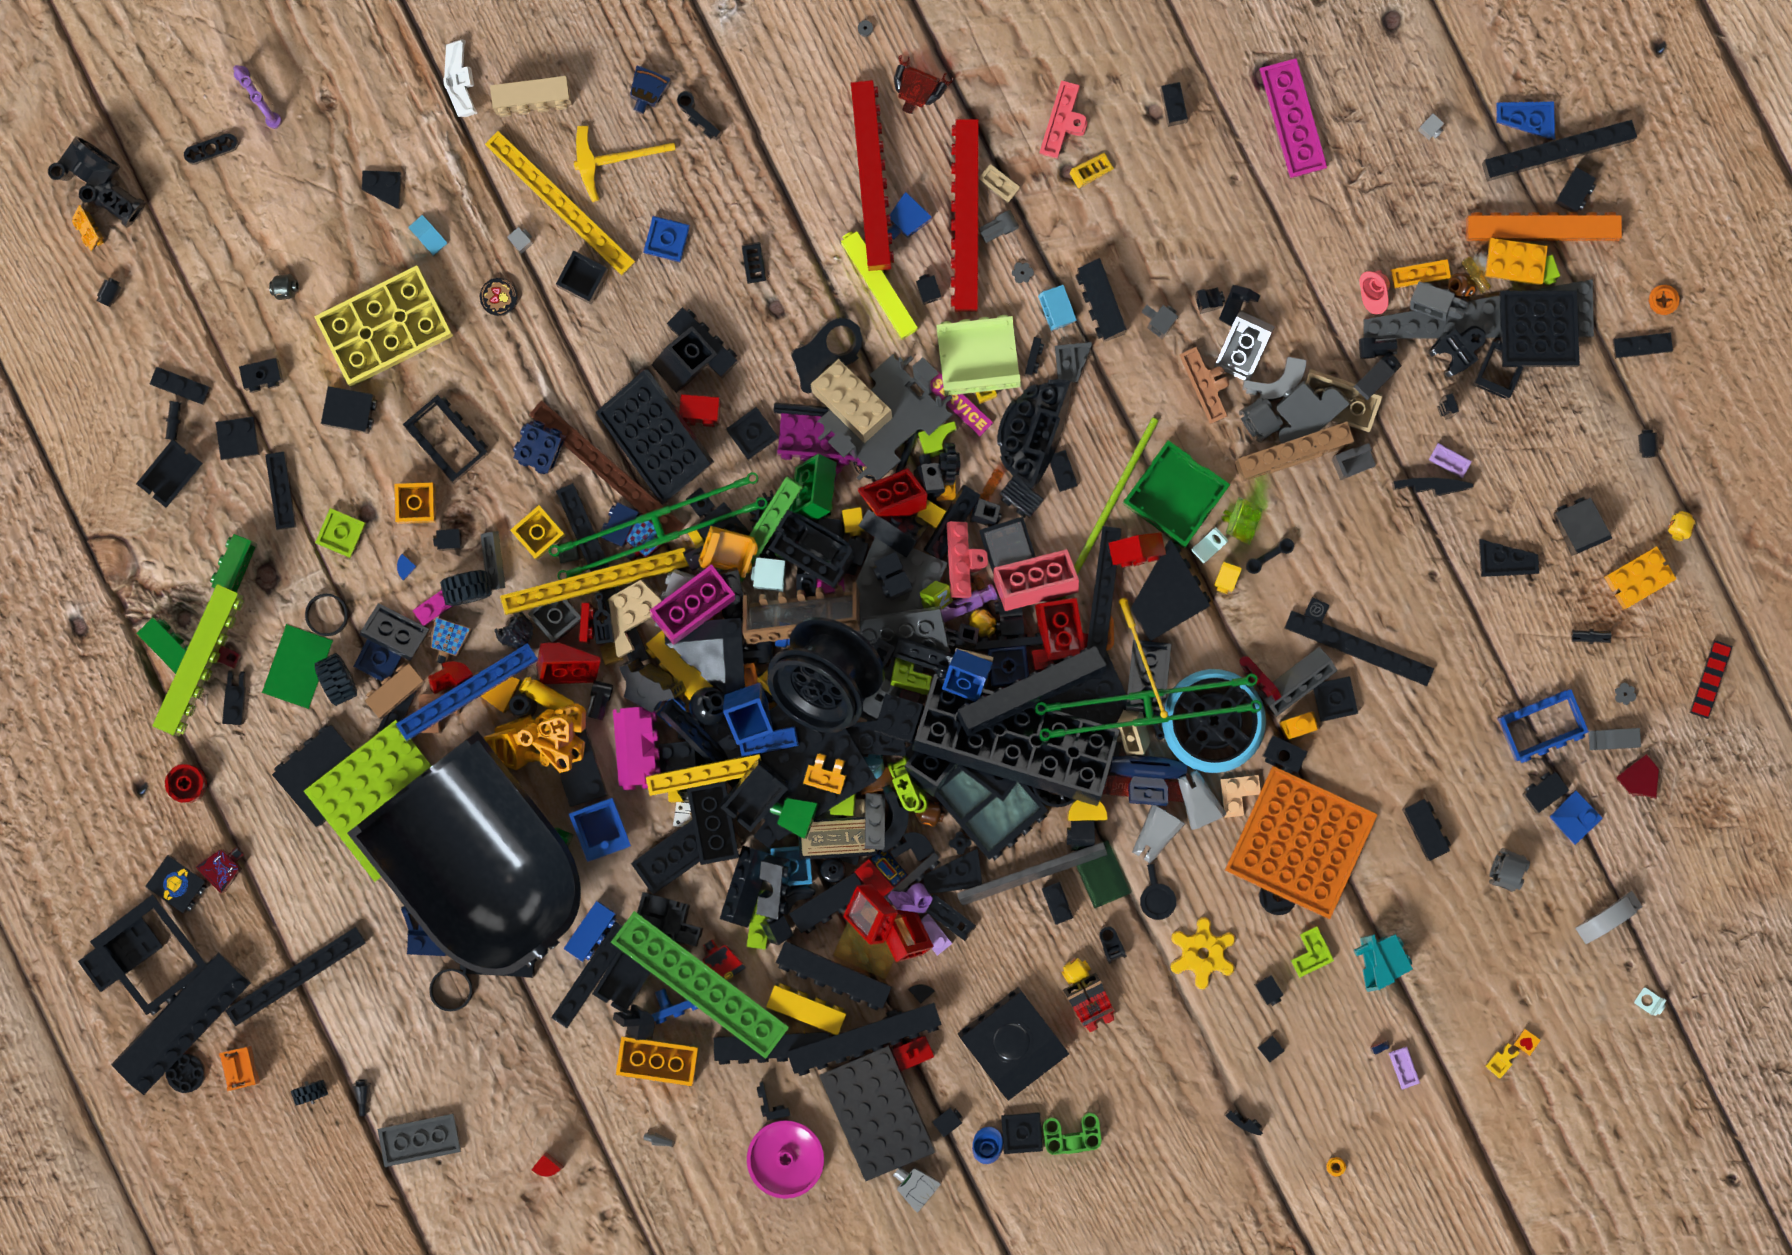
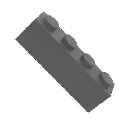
M1318 647L1273 681V684L1278 688L1282 696L1280 699L1275 701L1271 696L1268 698L1262 690L1258 694L1265 705L1277 717L1338 670L1328 655Z

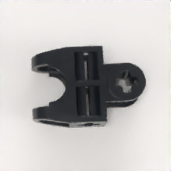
M1470 326L1461 334L1453 327L1433 344L1428 353L1431 357L1438 353H1448L1452 356V361L1449 364L1450 367L1444 371L1446 377H1451L1464 371L1479 360L1474 351L1485 343L1486 336L1479 326ZM1473 333H1475L1476 335H1478V337H1479L1478 340H1475V339L1472 337V334H1473Z

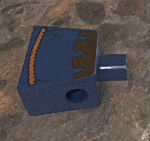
M637 65L630 92V97L637 101L633 110L644 114L647 105L656 108L671 85V79Z

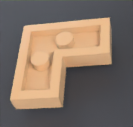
M1259 775L1220 779L1223 808L1227 813L1224 818L1244 816L1242 796L1260 794Z

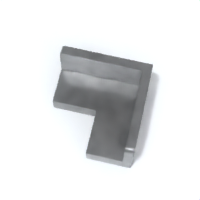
M1369 443L1337 454L1332 458L1340 480L1375 467L1376 464L1371 455L1372 449Z

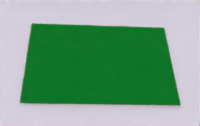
M286 624L262 693L309 709L319 681L315 671V663L328 656L333 640Z

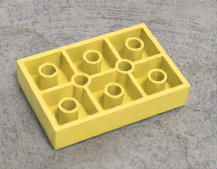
M417 265L314 316L350 387L453 337Z

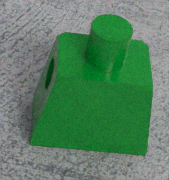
M786 798L784 805L776 802L770 809V813L780 816L778 825L801 838L807 839L819 804Z

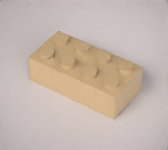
M566 76L490 85L492 106L496 115H500V117L511 116V113L519 112L520 115L529 114L531 110L547 112L549 108L555 107L557 110H563L572 105L570 85Z
M839 359L811 383L812 393L864 443L892 419L891 409Z

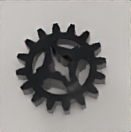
M945 443L943 452H940L939 465L944 478V485H954L955 475H959L960 453L956 452L955 443Z

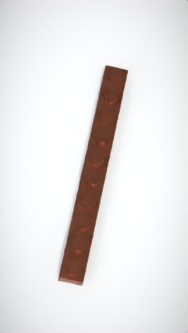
M542 400L531 411L529 415L534 420L544 423V427L560 430L562 435L566 436L563 445L643 515L663 507ZM671 513L659 517L665 534L681 531L685 527Z

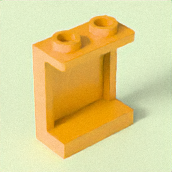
M710 526L698 561L702 568H707L710 565L723 570L737 567L740 577L745 578L746 574L751 570L752 556L756 555L758 545L754 537Z

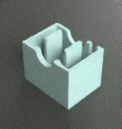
M756 558L755 567L752 566L751 579L754 581L753 587L760 590L783 592L786 571L785 560Z

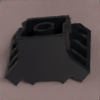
M640 657L632 658L619 666L626 681V690L623 697L652 713L660 708L662 701L674 699L686 691L682 681L674 682L671 674L651 663L643 665Z

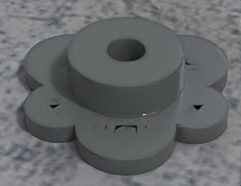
M1018 262L1014 265L1015 270L1012 271V276L1015 277L1016 283H1022L1023 281L1027 283L1034 274L1033 269L1029 268L1028 263L1022 264Z
M1627 683L1620 684V687L1615 689L1617 694L1615 696L1616 702H1623L1624 705H1628L1630 701H1635V688L1633 686L1629 687Z

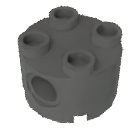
M1258 398L1250 406L1244 407L1239 411V415H1244L1241 418L1244 426L1252 437H1258L1256 441L1260 443L1272 433L1279 431L1280 425L1283 424L1281 418L1277 414L1274 415L1271 410L1272 405L1267 398L1264 400Z
M1502 848L1499 851L1502 853L1501 856L1496 855L1489 874V877L1493 879H1490L1489 883L1494 886L1503 887L1510 892L1516 889L1520 890L1524 883L1522 877L1524 872H1527L1529 869L1530 861L1526 860L1524 855H1518Z

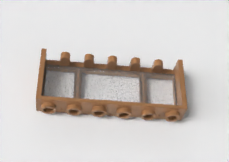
M852 582L853 592H844L842 586L838 585L835 594L825 595L823 588L819 587L816 588V596L806 597L804 590H798L797 598L787 599L785 592H779L777 601H769L767 595L761 594L759 596L760 603L750 604L747 595H743V635L746 643L756 644L759 642L790 639L795 626L800 621L812 617L833 619L856 631H860V591L857 582Z

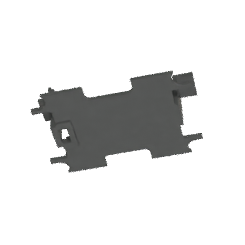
M894 354L869 375L876 382L871 391L891 409L892 419L866 443L853 433L831 410L817 421L824 426V432L818 437L820 441L830 432H833L835 435L828 443L843 458L850 453L855 459L859 458L867 467L857 476L859 481L866 475H872L876 481L883 478L901 462L894 453L900 445L920 429L930 436L953 415V413H949L946 410V404L952 399L951 395L947 396L943 401L937 396L936 402L929 396L932 393L930 381L939 373L923 357L912 366L914 378H911L904 370V367L913 360V357L910 356L905 361L899 357L898 361L895 359ZM914 383L924 391L921 397L910 388Z

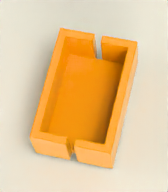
M1657 546L1604 576L1612 592L1620 589L1621 592L1615 594V597L1623 610L1676 580L1669 565H1663V562L1666 560Z

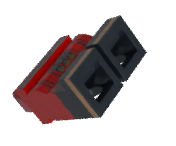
M1096 973L1081 980L1089 999H1087L1079 982L1063 989L1081 1024L1089 1032L1098 1028L1096 1021L1100 1018H1103L1105 1024L1115 1020L1113 1015L1114 1009Z

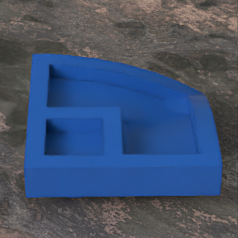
M1576 790L1549 816L1574 845L1603 819Z

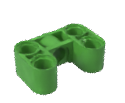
M1091 1112L1085 1113L1081 1118L1082 1132L1068 1134L1061 1133V1125L1056 1118L1049 1117L1043 1122V1132L1046 1150L1052 1155L1098 1149L1101 1145L1098 1117ZM1088 1116H1092L1096 1120L1092 1127L1085 1125V1119ZM1049 1121L1057 1123L1055 1131L1047 1130L1046 1125ZM1093 1135L1098 1138L1095 1146L1088 1145L1087 1139L1089 1136ZM1052 1140H1056L1060 1144L1059 1148L1055 1151L1049 1149V1143Z

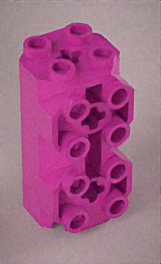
M643 707L621 708L620 713H618V710L614 709L613 719L619 787H623L624 791L636 790V786L641 785L643 789H648L646 776L661 773V769L658 768L657 761L660 760L659 749L655 747V742L659 741L658 730L654 727V722H657V711L652 713Z

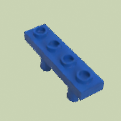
M666 989L655 992L660 1006L659 1012L651 1015L657 1025L667 1021V1016L673 1015L676 1018L685 1014L684 1010L691 1008L692 1011L699 1008L688 1000L677 1005H671Z

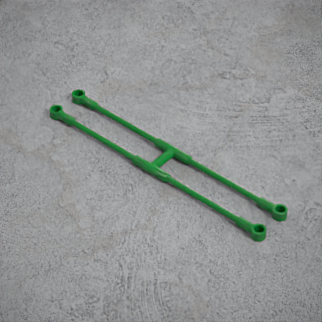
M751 472L747 477L672 506L668 505L636 517L634 520L574 542L570 541L559 546H550L549 554L553 557H558L562 552L570 550L574 546L652 520L658 537L645 542L643 545L583 567L579 566L568 571L561 570L558 572V579L562 580L560 577L562 573L567 574L566 578L573 577L588 569L646 548L649 549L680 538L681 535L741 513L765 509L768 506V502L765 498L760 497L756 502L745 505L741 509L666 535L659 520L660 516L671 513L672 510L735 487L739 488L747 484L754 485L759 481L758 475ZM752 475L756 476L754 482H751L749 479ZM761 500L765 501V505L763 507H760L758 505L759 501ZM553 548L558 549L556 554H552Z
M1249 674L1247 677L1232 679V681L1157 690L1159 696H1164V694L1230 685H1247L1252 687L1257 683V676ZM1248 678H1254L1255 682L1250 683ZM1153 690L1129 693L1128 695L1062 704L1060 702L1051 704L1040 702L1036 705L1035 711L1038 715H1044L1049 711L1127 699H1143L1146 718L1068 730L1042 729L1039 737L1042 741H1048L1050 738L1062 737L1067 734L1133 725L1136 727L1166 723L1170 720L1236 711L1237 713L1246 711L1257 713L1261 710L1262 704L1260 701L1254 700L1249 704L1236 705V707L1171 715L1162 718L1161 716H1154L1151 698L1156 696ZM1258 704L1259 709H1254L1252 705ZM1043 706L1045 710L1040 712L1038 707ZM1047 732L1049 737L1044 738L1042 733Z

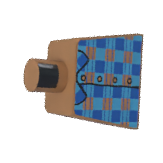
M436 617L431 648L439 651L435 662L441 664L448 662L449 655L458 657L472 629Z

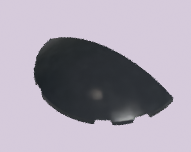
M1055 379L1048 380V383L1034 384L1028 387L1016 401L1013 400L1002 416L997 435L1001 461L1012 476H1015L1014 479L1026 487L1035 489L1055 453L1068 411L1071 381Z

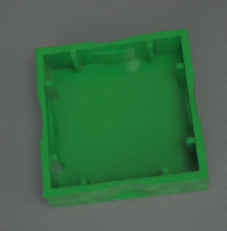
M1167 440L1122 504L1185 548L1230 484L1208 468L1199 465L1189 454Z

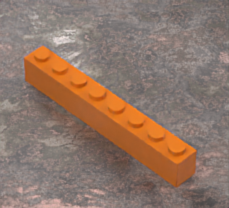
M1474 212L1466 218V241H1489L1490 238L1509 241H1619L1622 238V215H1616V212H1606L1605 215H1597L1596 212H1587L1586 215H1578L1577 212H1568L1566 215H1559L1558 212H1550L1547 215H1540L1539 212H1531L1528 215H1521L1519 212H1512L1509 215L1493 212L1489 216H1482L1481 212Z

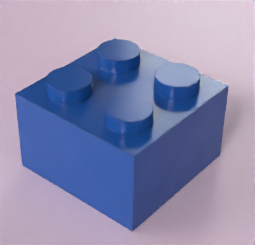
M956 649L942 689L976 702L981 697L993 662Z

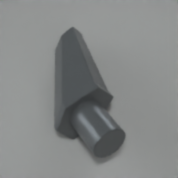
M650 1133L644 1134L643 1139L651 1142L652 1145L673 1147L675 1144L673 1140L657 1133L654 1135Z

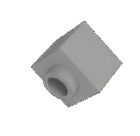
M1433 113L1420 126L1418 131L1428 140L1432 137L1436 139L1443 132L1441 127L1444 123Z
M519 227L507 237L521 254L533 244L530 240L532 236L526 229L522 231Z

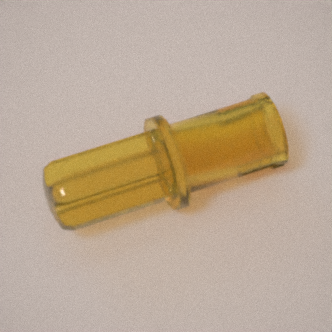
M1471 256L1462 261L1463 266L1471 276L1470 279L1475 282L1480 293L1486 292L1482 284H1484L1487 290L1492 287L1484 277V271L1479 269Z

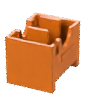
M252 1046L219 1053L227 1091L260 1084L254 1063ZM236 1052L238 1053V1055H233V1056L226 1057V1056H227V1053H228V1054H232V1053H236ZM245 1082V1083L242 1084V1085H238V1086H236V1087L233 1086V1084Z

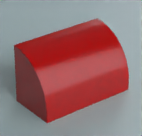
M546 1152L531 1170L537 1175L548 1177L561 1171L564 1166Z

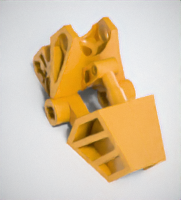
M578 703L556 710L546 709L535 720L532 719L530 714L497 726L495 733L485 736L484 739L508 768L518 770L528 762L539 761L543 766L552 764L559 773L566 772L572 769L573 762L581 761L584 757L585 742L577 737L575 732L582 733L586 728V711ZM573 711H574V712H578V714H579V715L574 714V715H571V716H570V714H571ZM535 748L540 751V754L535 752ZM573 748L578 751L579 757H575L572 754ZM560 758L564 759L566 767H562L559 764Z

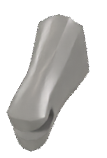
M1198 770L1190 773L1192 781L1196 786L1194 788H1191L1190 782L1185 775L1178 778L1191 830L1205 826L1227 814Z
M1151 805L1132 853L1139 856L1144 851L1145 846L1148 845L1151 848L1147 851L1144 860L1151 863L1182 829L1185 823L1159 806Z

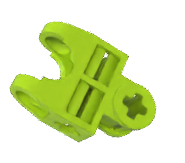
M904 756L900 761L889 763V771L894 778L892 781L903 807L908 811L923 813L928 808V800L924 790L916 785L904 767L909 758ZM920 799H922L924 802V807L921 810H918L921 805Z

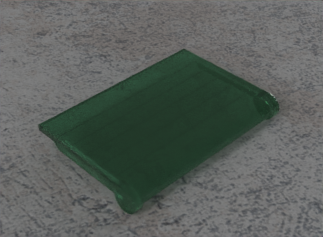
M1108 840L1103 842L1107 852L1106 856L1076 866L1094 909L1130 894V890Z

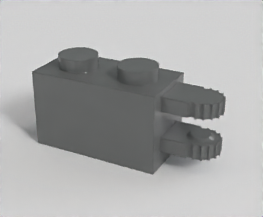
M1420 281L1410 302L1411 310L1445 322L1448 316L1462 319L1464 316L1462 311L1452 306L1461 309H1467L1468 307L1466 301L1456 298L1455 294L1450 290L1440 289L1430 283H1422Z

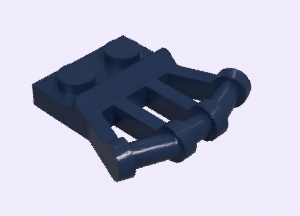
M402 906V914L408 927L407 954L446 956L420 925H418V930L414 929L409 915L411 913L405 906Z

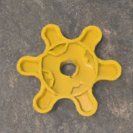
M1206 917L1198 919L1195 934L1189 936L1182 931H1175L1171 936L1172 942L1182 949L1181 957L1171 963V971L1175 974H1180L1185 970L1193 971L1196 976L1195 985L1199 989H1205L1209 986V976L1213 971H1220L1226 976L1232 975L1235 971L1234 964L1224 957L1226 948L1234 945L1236 941L1234 934L1227 932L1222 936H1214L1210 929L1211 921ZM1200 948H1206L1209 951L1207 958L1201 959L1198 956Z

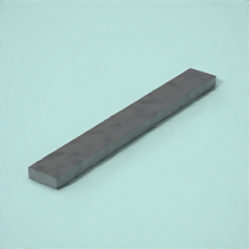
M1101 842L959 892L957 895L963 906L1106 856L1107 852L1104 844Z

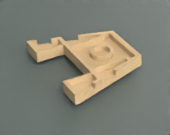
M643 580L608 598L618 658L635 650L627 635V631L652 618L650 616V609L662 601Z

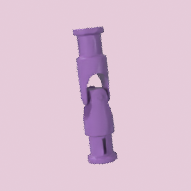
M990 584L985 589L971 592L970 598H957L942 609L944 623L982 607L988 601L997 600L998 597L994 587Z

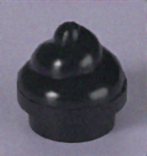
M771 541L764 547L759 555L760 558H776L774 552L769 549L772 544Z

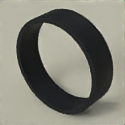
M332 594L315 596L310 600L305 610L307 625L313 632L322 636L338 634L345 628L348 622L349 614L346 604L339 597ZM321 597H334L344 607V622L339 629L332 633L316 631L309 621L310 607Z
M446 969L434 976L430 983L429 993L432 1002L441 1010L457 1011L469 1003L473 994V986L470 978L463 974L462 971ZM447 971L460 973L469 984L468 999L462 1006L456 1009L442 1007L437 1003L433 995L435 980L439 975Z

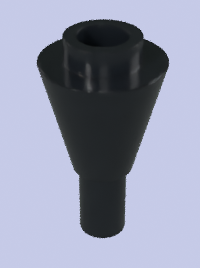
M365 1079L356 1080L352 1084L357 1103L359 1104V1116L367 1115L366 1103L371 1083H368Z

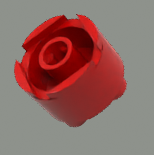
M177 765L170 770L165 778L166 792L172 799L181 803H193L204 796L207 788L205 774L201 769L193 765ZM185 779L190 782V784L187 785V788L185 786H182V783L185 782Z

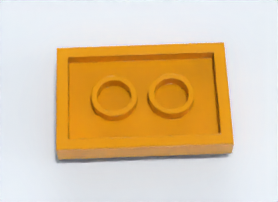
M1490 238L1485 277L1542 285L1548 246Z

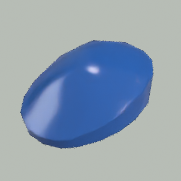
M984 1127L974 1136L972 1153L975 1159L983 1164H991L998 1160L1003 1149L1002 1135L993 1127Z

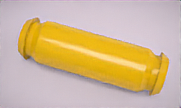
M526 677L519 688L521 694L524 692L525 696L547 709L556 710L575 704L574 701L536 679L532 680L531 677ZM573 711V712L570 714V716H571V715H574V714H577V715H578V712H574V711Z

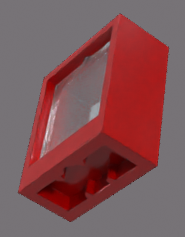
M872 884L856 887L843 917L869 945L885 942L898 912Z

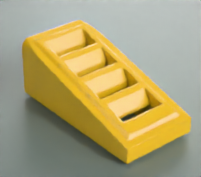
M1104 152L1072 168L1070 175L1079 189L1107 174L1114 168ZM1099 160H1101L1105 169L1101 168L1100 164L1098 163ZM1092 164H1094L1095 168L1097 169V173L1093 169ZM1085 168L1088 169L1091 176H1088L1087 172L1085 171Z

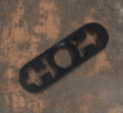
M224 134L186 148L184 158L189 164L196 165L235 151L238 147V140L232 134ZM228 138H229L231 141L234 140V142L231 143V146H232V147H228L227 145H224V146H221V147L223 148V150L220 151V146H219L218 143H217L218 141H220V144L222 145V144H225V143L227 142L226 139H228ZM209 144H214L216 146L215 153L208 154L206 147ZM202 147V152L205 155V157H202L201 154H198L195 156V160H193L192 158H188V156L191 155V151L199 153L201 152L199 148Z

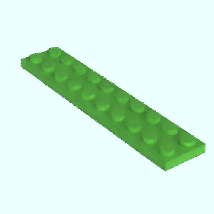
M635 911L611 941L613 945L765 1059L789 1028Z

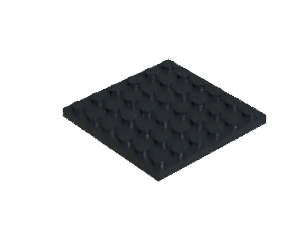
M778 705L770 709L773 731L796 727L799 746L760 753L761 761L772 769V775L775 772L788 782V790L777 803L784 805L786 798L818 803L819 806L814 817L815 819L877 781L847 729L832 733L816 731L793 720ZM732 733L718 741L729 759L742 757L740 746L736 744ZM817 754L827 755L823 769L833 771L836 759L845 760L841 774L846 775L841 794L803 784L808 765H815ZM769 810L764 818L779 841L792 832L778 825L780 816L770 813Z

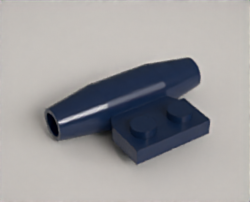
M1126 755L1112 757L1109 772L1132 778L1128 785L1129 803L1167 806L1168 785H1166L1164 780L1178 779L1184 775L1186 776L1187 765L1181 761L1165 757Z

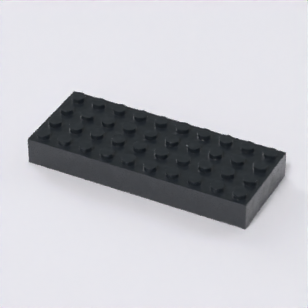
M934 674L912 747L913 751L1098 806L1104 790L1119 729L1111 728L1067 734L1062 737L1050 738L1048 741H1042L1039 737L1042 729L1068 730L1102 724L1059 711H1049L1044 715H1038L1035 711V705L967 736L957 718V713L962 705L966 703L971 704L974 701L943 690L945 677ZM984 689L981 696H989L994 692ZM1039 706L1038 710L1042 712L1045 710V708L1043 706ZM1043 732L1042 736L1044 738L1049 737V734L1047 732Z

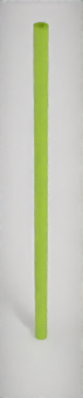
M1153 417L1074 565L1077 575L1158 423V420ZM1066 596L1059 597L1056 601L1065 600Z

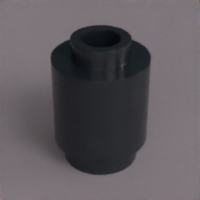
M109 278V280L104 279L98 291L96 301L111 307L122 289L119 286L120 282Z
M1642 430V434L1638 435L1639 453L1642 454V458L1657 457V452H1659L1657 433H1653V430Z

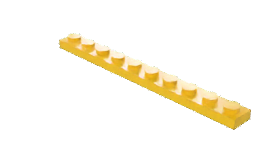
M499 131L485 143L486 147L621 276L633 266L635 261Z
M685 547L501 595L500 600L504 614L509 615L674 571V569L687 568L689 564L683 554L686 551Z

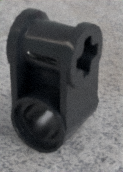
M1103 926L1099 930L1098 935L1108 963L1111 964L1113 960L1121 957L1126 958L1127 955L1115 929L1111 926ZM1107 929L1113 932L1110 940H1105L1102 936L1103 932Z

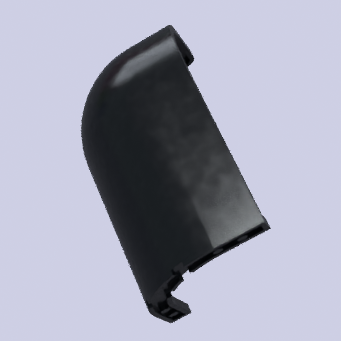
M478 731L347 833L430 939L451 959L475 972L500 976L513 973L525 965L530 967L538 959L540 960L548 954L549 949H553L560 943L558 939L568 931L577 916L581 899L580 878L575 860L568 846Z

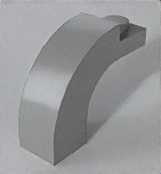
M1287 357L1284 373L1278 381L1265 384L1244 380L1242 390H1246V394L1250 395L1261 393L1260 399L1262 400L1267 398L1269 401L1283 398V394L1291 387L1295 389L1301 381L1307 360Z
M1630 891L1605 910L1585 920L1575 929L1585 944H1588L1636 914L1643 906L1633 891Z

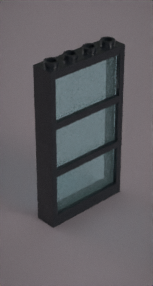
M913 744L906 748L909 759L915 753L912 750ZM956 764L953 772L934 795L988 860L993 858L995 861L1003 854L1001 850L1004 847L1008 846L1010 848L1018 841L1016 839L1017 836L1021 833L1025 836L1033 829L1030 825L1035 821L1040 823L1047 817L1045 814L1048 811L1047 808L1027 785L1017 782L1005 800L1001 801L958 769V764Z

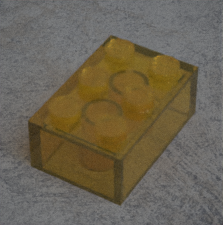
M849 922L833 953L834 956L883 979H886L894 962V957L886 941L880 944L869 945Z

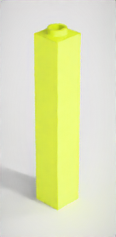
M851 231L842 237L844 240L841 241L843 248L900 339L903 340L918 331L917 326L882 270L868 271L866 245L859 233Z

